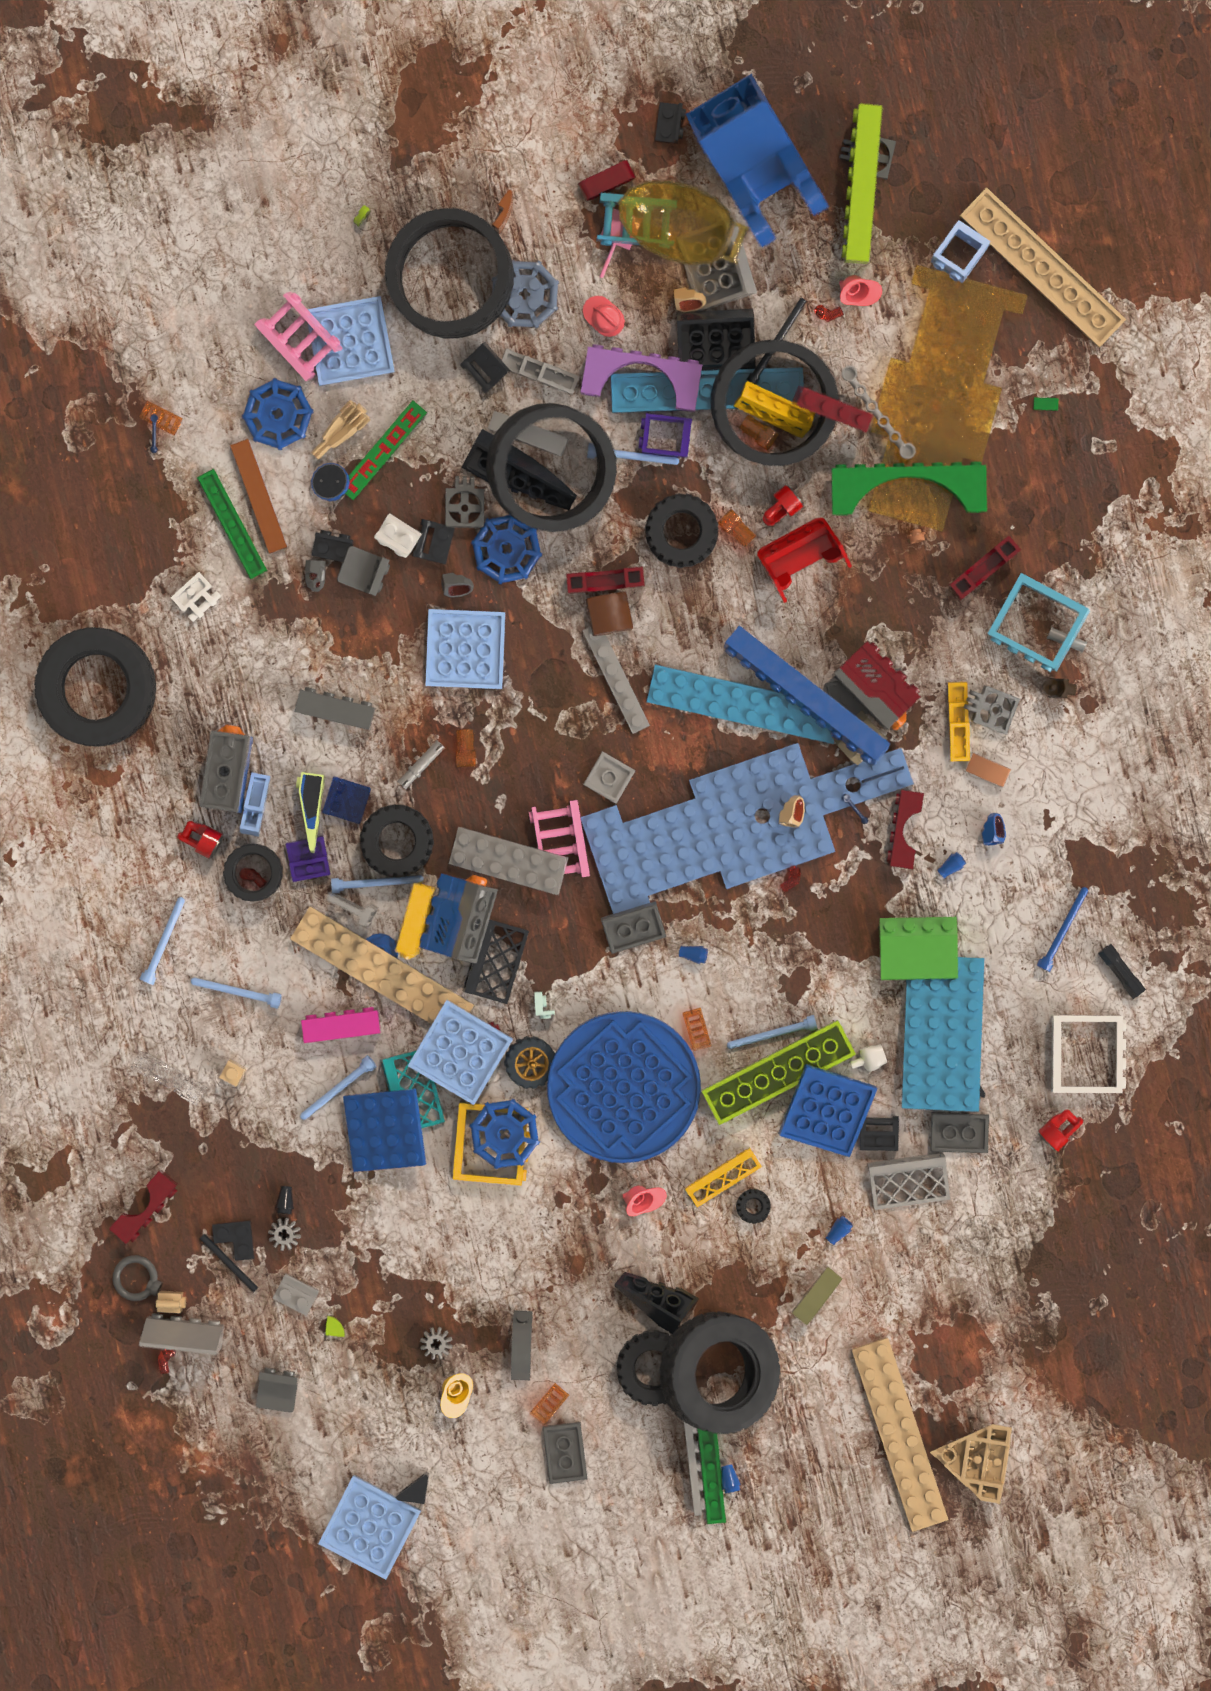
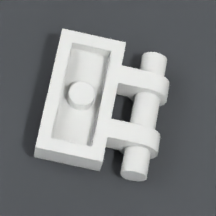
M198 572L171 599L183 612L190 607L193 612L188 617L194 622L198 617L201 618L211 605L214 606L221 595L217 591L210 595L207 591L212 585ZM203 596L206 600L197 607L194 603Z

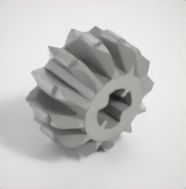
M280 1218L277 1220L278 1225L276 1223L271 1225L275 1230L268 1231L269 1234L274 1235L269 1238V1241L276 1240L277 1242L273 1246L276 1248L278 1244H281L280 1250L282 1251L285 1245L288 1250H291V1243L295 1246L298 1244L294 1238H301L300 1234H295V1232L300 1230V1227L293 1228L296 1221L288 1224L289 1218H286L283 1224ZM284 1229L287 1230V1234H290L286 1239L280 1234Z
M433 1327L430 1328L431 1334L425 1331L424 1335L427 1338H421L420 1342L426 1343L421 1346V1350L428 1349L424 1355L428 1356L430 1352L433 1353L431 1356L432 1360L435 1359L436 1354H438L439 1359H442V1352L445 1355H449V1351L446 1348L452 1349L453 1345L447 1343L452 1341V1337L445 1338L448 1331L446 1330L441 1334V1327L438 1328L437 1333H435ZM434 1339L441 1341L439 1348H435L436 1345L432 1346Z

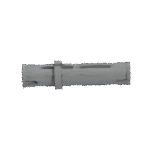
M436 740L413 766L410 765L408 767L409 770L397 782L404 789H407L417 777L420 778V774L445 747Z

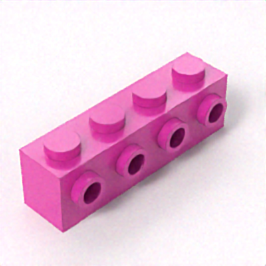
M374 1007L362 1008L363 1012L356 1013L355 1009L344 1010L341 1015H336V1012L324 1013L325 1017L318 1018L317 1014L306 1015L305 1019L301 1020L304 1043L381 1033L379 1010H374Z

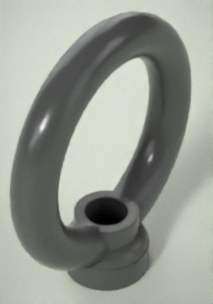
M139 1255L123 1258L118 1262L113 1271V1285L116 1291L123 1298L130 1301L144 1300L151 1294L157 1296L163 1282L158 1281L157 1271L152 1262ZM128 1264H142L150 1274V1281L146 1289L141 1293H130L121 1284V1272Z

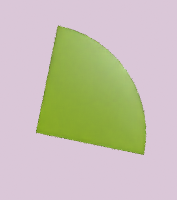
M365 205L361 207L358 211L359 214L353 220L358 227L371 213L370 209Z
M328 1315L325 1335L345 1337L342 1324L335 1317Z

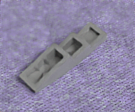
M507 348L501 359L511 372L569 394H573L580 377Z
M494 411L488 429L496 432L510 416ZM535 425L527 427L516 438L517 441L561 457L568 442V438Z

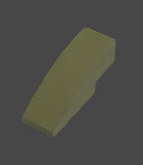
M827 1266L792 1310V1314L808 1325L843 1278Z

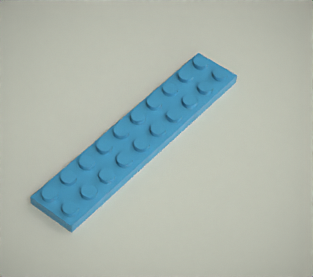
M803 367L764 369L757 383V386L792 402L798 385L804 387ZM742 369L735 373L726 394V409H738L734 407V403L741 395L740 392L747 381V377L755 369ZM719 370L701 371L695 410H711V391ZM662 372L611 375L612 413L682 411L676 410L674 388Z
M655 664L647 698L648 703L834 744L835 742L827 728L818 726L813 717L804 715L800 711L801 708L796 704H790L785 699L786 696L781 692L777 693L773 690Z

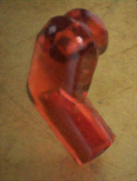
M823 305L815 307L816 316L826 322L844 315L840 306L833 310L824 308Z
M796 865L789 868L788 880L780 884L784 893L800 883L801 870Z
M243 868L239 873L241 879L253 881L259 888H262L267 883L255 869Z
M163 1349L158 1356L160 1374L170 1372L168 1361L176 1355V1350Z

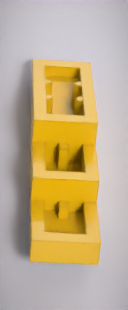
M967 681L948 682L950 761H970L969 710L963 708L965 704L968 705V701H966L968 697Z

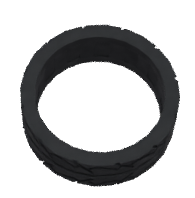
M440 208L418 215L397 233L390 245L385 261V281L388 293L396 308L413 326L432 336L443 339H458L477 334L487 328L502 314L509 302L514 286V268L510 252L504 241L486 220L462 209ZM451 226L464 227L485 237L493 247L497 259L495 287L483 306L467 317L452 321H439L425 317L411 307L405 296L402 275L405 260L412 247L426 234L439 228Z
M763 340L748 344L736 351L722 365L714 380L711 391V414L715 428L722 440L735 453L755 463L767 466H785L801 462L813 455L828 440L836 421L821 415L813 433L803 443L793 449L779 453H765L752 449L736 435L727 416L726 394L735 373L744 363L755 356L767 352H784L799 358L809 366L816 375L822 395L839 401V394L834 376L825 362L815 352L801 344L786 340Z
M556 403L531 405L510 416L496 431L490 444L486 461L488 482L492 494L500 506L521 523L534 529L548 532L571 530L584 525L594 518L607 504L615 486L617 475L615 451L604 429L589 415L569 406ZM550 418L568 419L577 423L588 434L596 450L597 471L591 490L578 505L562 514L541 516L526 512L515 501L507 485L505 466L509 450L519 434L530 425Z

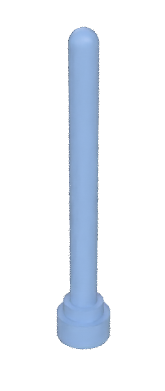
M589 443L587 458L595 459L597 457L593 443ZM614 450L616 458L673 465L679 463L677 457Z
M421 875L354 881L331 878L332 894L340 893V891L350 888L421 883L424 878Z
M183 897L177 899L147 970L145 969V972H142L139 978L146 983L154 985L156 980L155 970L185 902Z
M199 978L191 979V984L267 1002V1005L276 1009L280 1006L282 994L274 992L267 995Z
M814 1015L807 1016V1019H803V1022L729 1041L727 1047L733 1049L806 1029V1031L818 1030Z
M368 1055L364 1057L356 1070L300 1114V1118L302 1120L307 1119L364 1072L373 1071L377 1067L375 1062Z

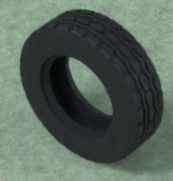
M89 627L65 634L46 650L36 670L37 674L35 675L34 682L35 699H37L36 703L42 717L60 736L80 745L101 747L117 744L129 738L143 726L154 706L156 677L149 658L136 642L114 630ZM91 655H104L114 660L121 667L127 683L126 696L121 706L110 716L96 720L87 719L77 714L69 705L65 695V680L71 667L82 658Z
M707 1312L683 1323L673 1333L672 1338L669 1339L665 1346L666 1349L663 1351L660 1364V1384L670 1409L688 1425L715 1434L736 1433L752 1426L754 1422L764 1416L763 1414L768 1411L779 1387L780 1360L778 1352L775 1350L776 1347L772 1339L769 1338L770 1336L754 1321L727 1312ZM729 1341L738 1348L743 1357L745 1365L744 1379L733 1397L722 1403L710 1404L701 1396L697 1389L695 1381L696 1366L706 1349L716 1343Z

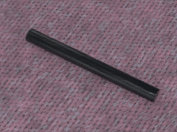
M205 1233L199 1238L253 1293L259 1288Z

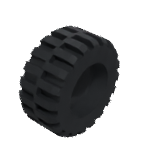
M679 493L665 497L654 506L646 521L645 535L650 551L659 561L671 567L683 568L701 563L711 554L717 542L719 528L715 513L707 503L691 494ZM677 513H687L693 516L700 527L698 540L694 545L686 549H678L671 546L664 537L666 521Z
M388 805L378 809L365 821L360 833V849L362 850L363 858L377 873L387 877L399 878L416 873L427 863L433 851V831L429 822L419 811L405 805ZM392 823H402L408 826L415 837V845L412 852L402 859L387 857L379 846L381 831Z
M654 1330V1332L643 1331L639 1335L632 1336V1339L627 1341L619 1352L617 1360L619 1384L626 1395L628 1394L635 1402H641L642 1405L658 1406V1404L662 1403L663 1405L667 1404L662 1393L661 1384L657 1386L646 1385L638 1379L635 1373V1364L641 1354L650 1350L662 1353L665 1351V1346L669 1339L672 1338L666 1332L661 1333L658 1330Z

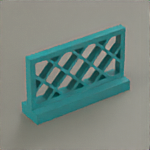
M417 1050L380 1059L388 1091L405 1090L400 1087L399 1083L403 1076L412 1080L408 1089H411L414 1083L424 1087L417 1099L418 1103L421 1101L429 1107L424 1116L420 1114L422 1118L421 1128L445 1122L435 1082L429 1079L425 1086L416 1081L420 1074L419 1072L414 1079L405 1074L408 1064ZM403 1059L408 1062L403 1072L396 1069L394 1060ZM426 1089L434 1095L431 1104L421 1099ZM431 1108L438 1111L439 1120L431 1121L426 1118Z

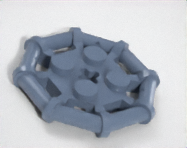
M512 260L516 276L514 277V286L508 305L513 309L514 313L510 316L504 309L500 316L508 324V327H535L537 329L554 311L558 310L557 294L559 281L547 271L540 261L525 262ZM519 269H530L533 272L532 275H520ZM538 272L548 283L545 285L540 283L536 278ZM497 276L491 280L493 282L492 291L495 287ZM523 289H527V292L530 293L526 300L519 296ZM550 289L549 302L544 301V290ZM542 305L546 307L539 316H535L534 312ZM518 314H530L531 319H517Z

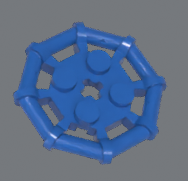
M273 378V380L249 391L250 395L241 417L244 419L255 443L260 442L282 450V448L306 437L305 433L314 411L311 409L300 385L295 386ZM278 388L292 393L289 397L278 394ZM273 389L274 394L264 399L260 396ZM296 396L303 409H296L292 401ZM257 399L260 402L257 413H252ZM281 409L282 417L274 419L275 416L272 412ZM297 415H303L298 429L294 426ZM254 418H258L263 427L259 431L252 420ZM290 429L295 432L282 440V433ZM266 431L277 434V440L263 435Z
M511 515L485 519L484 527L480 529L474 540H471L477 564L476 569L490 576L501 585L505 582L529 578V573L543 554L540 551L537 529L521 523ZM508 523L507 529L497 531L495 528L496 525ZM514 524L526 532L520 535L513 530ZM490 529L493 535L487 543L483 542L482 540ZM529 536L532 550H526L524 539ZM509 543L512 551L504 554L501 547L503 544L507 545ZM481 547H487L489 558L483 560ZM526 554L530 555L531 558L523 569L520 563ZM493 562L501 568L500 572L494 571L487 565ZM517 566L519 572L505 575V569Z
M515 1099L485 1103L484 1108L469 1125L472 1134L473 1153L491 1164L494 1169L516 1165L523 1166L535 1147L540 1144L535 1119L537 1118L536 1115H533L518 1104ZM509 1108L508 1114L496 1116L494 1110ZM513 1110L525 1119L522 1122L512 1116ZM490 1114L492 1119L486 1127L480 1125L486 1116ZM529 1124L530 1138L524 1137L523 1126ZM500 1130H509L508 1135L510 1137L501 1139ZM479 1131H485L486 1143L482 1145L480 1143ZM523 1141L529 1143L520 1155L517 1149ZM490 1147L498 1153L496 1159L484 1149ZM513 1153L515 1158L501 1160V1154Z

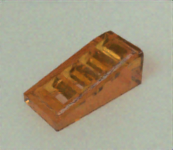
M147 400L139 418L152 424L151 419L147 418L152 407L154 408L152 414L157 415L158 411L161 412L156 422V427L175 436L183 418ZM166 414L168 418L163 426L161 422ZM172 418L176 419L172 428L169 429L168 426Z
M701 1007L683 1012L693 1051L711 1047L712 1043ZM699 1015L700 1017L692 1021H689L688 1019L690 1017ZM698 1023L702 1024V1026L691 1028V1025ZM704 1031L703 1034L693 1036L695 1032ZM706 1038L704 1042L695 1043L696 1040Z
M554 1383L530 1411V1414L542 1425H545L568 1398L569 1394ZM553 1390L562 1397L561 1400L552 1394ZM548 1396L557 1403L556 1406L547 1399ZM543 1402L552 1409L550 1412L542 1406ZM538 1408L547 1415L545 1418L537 1412Z

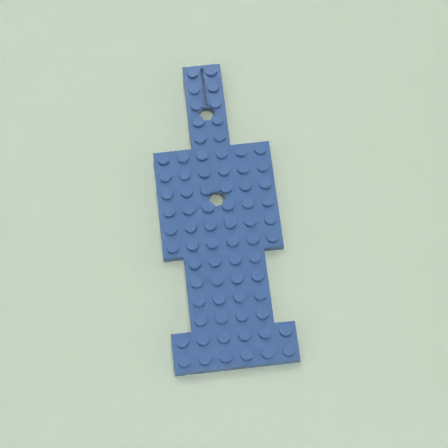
M796 743L689 780L695 799L625 823L622 822L617 805L581 817V821L613 914L650 903L649 895L719 871L721 872L726 889L833 853L835 849L823 815L850 806L842 800L843 794L850 795V800L855 805L913 785L914 783L902 748L885 753L875 765L862 761L859 765L853 764L810 779L799 744ZM851 777H855L860 781L861 786L857 792H849L846 789V781ZM794 795L801 796L805 805L804 818L799 827H787L778 824L779 814L783 810L784 804ZM761 808L768 810L770 814L768 822L764 824L758 823L755 819V812Z

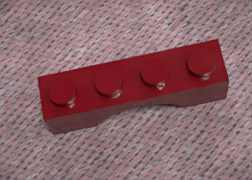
M799 385L791 403L866 433L874 415Z
M1007 536L948 585V587L959 600H962L1021 551V549L1010 536Z
M643 567L566 574L568 594L645 587Z
M900 790V794L896 793L895 805H898L897 813L893 812L892 824H895L894 832H890L889 843H892V849L888 850L886 862H890L889 866L913 869L916 850L911 848L905 841L903 829L906 821L912 815L922 812L924 793Z
M159 1170L146 1185L150 1193V1202L147 1209L137 1215L121 1214L109 1230L125 1244L129 1241L133 1243L140 1235L139 1229L142 1226L146 1228L153 1220L150 1218L154 1212L158 1214L165 1206L164 1200L167 1197L171 1199L178 1191L175 1189L178 1184L164 1171Z

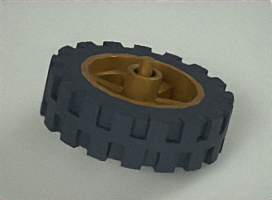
M526 1036L523 1039H517L516 1043L509 1046V1051L505 1054V1070L511 1080L518 1086H522L525 1089L542 1087L548 1081V1073L555 1052L548 1043L538 1037ZM533 1049L538 1050L540 1052L534 1058ZM529 1050V1056L526 1057L522 1054L524 1051ZM519 1056L524 1059V1062L517 1063ZM543 1056L544 1064L536 1062ZM526 1066L521 1074L517 1067ZM537 1066L542 1067V1069L537 1073L535 1068ZM529 1069H532L534 1075L526 1076Z

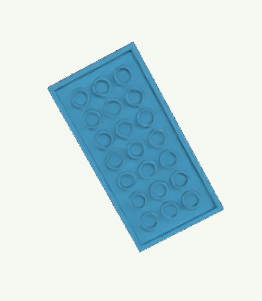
M958 957V979L906 980L901 1109L979 1112L985 958Z

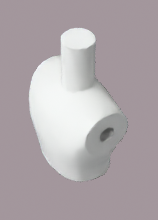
M881 1044L861 1048L860 1058L851 1061L850 1064L852 1069L863 1065L867 1072H872L886 1064L887 1059Z

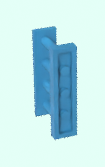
M601 193L599 203H603L605 207L603 235H597L596 241L600 242V245L612 246V243L654 246L658 247V250L669 251V248L674 246V242L668 241L670 212L676 210L678 199ZM615 205H623L624 208L622 237L611 236L612 212ZM634 206L642 207L643 210L641 239L630 238L631 215ZM653 208H660L661 212H663L660 240H649L650 219Z

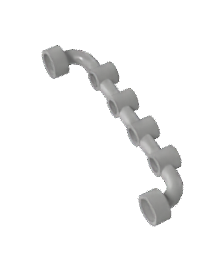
M846 366L842 370V378L851 384L854 388V394L860 397L866 404V410L874 414L878 426L884 428L889 435V441L896 444L899 448L901 457L904 459L912 458L915 454V447L911 443H904L902 441L900 433L895 431L890 425L889 418L881 413L877 402L869 397L865 386L860 385L857 381V369L853 366ZM862 388L864 393L858 394L857 389ZM873 403L875 409H869L868 404ZM880 419H885L887 424H880ZM891 435H898V440H893Z

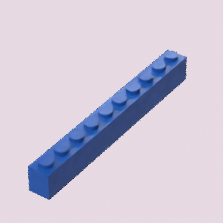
M740 625L726 640L724 648L730 657L739 659L740 664L746 669L753 670L758 679L767 681L775 692H781L785 695V699L790 704L799 706L801 708L800 711L808 717H813L818 726L827 728L835 739H841L846 743V747L850 751L859 753L864 762L875 765L888 750L890 743Z

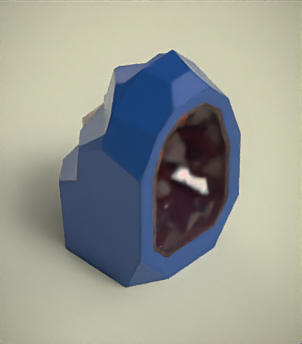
M991 813L987 816L984 824L982 840L983 845L987 846L1002 844L1005 841V824L1003 818L998 813Z

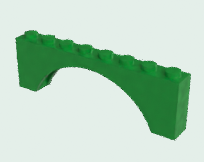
M942 462L931 463L932 466H924V463H912L911 467H905L904 463H894L893 467H885V464H874V467H866V464H855L854 468H847L846 464L835 465V468L831 469L832 516L852 515L859 501L869 491L885 482L899 478H919L934 482L952 493L961 503L966 513H986V465H982V462H970V465H962V462H951V466H943Z

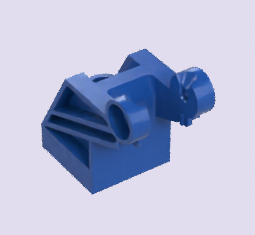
M752 74L686 114L700 145L722 178L739 211L762 248L774 241L776 237L763 216L759 203L790 183H793L798 188L813 215L829 208L800 154Z

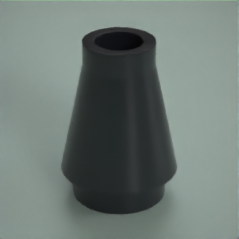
M281 1186L275 1206L277 1208L276 1213L292 1214V1210H294L292 1187Z

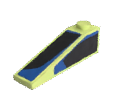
M301 772V777H297L296 788H299L309 849L311 853H315L325 776Z

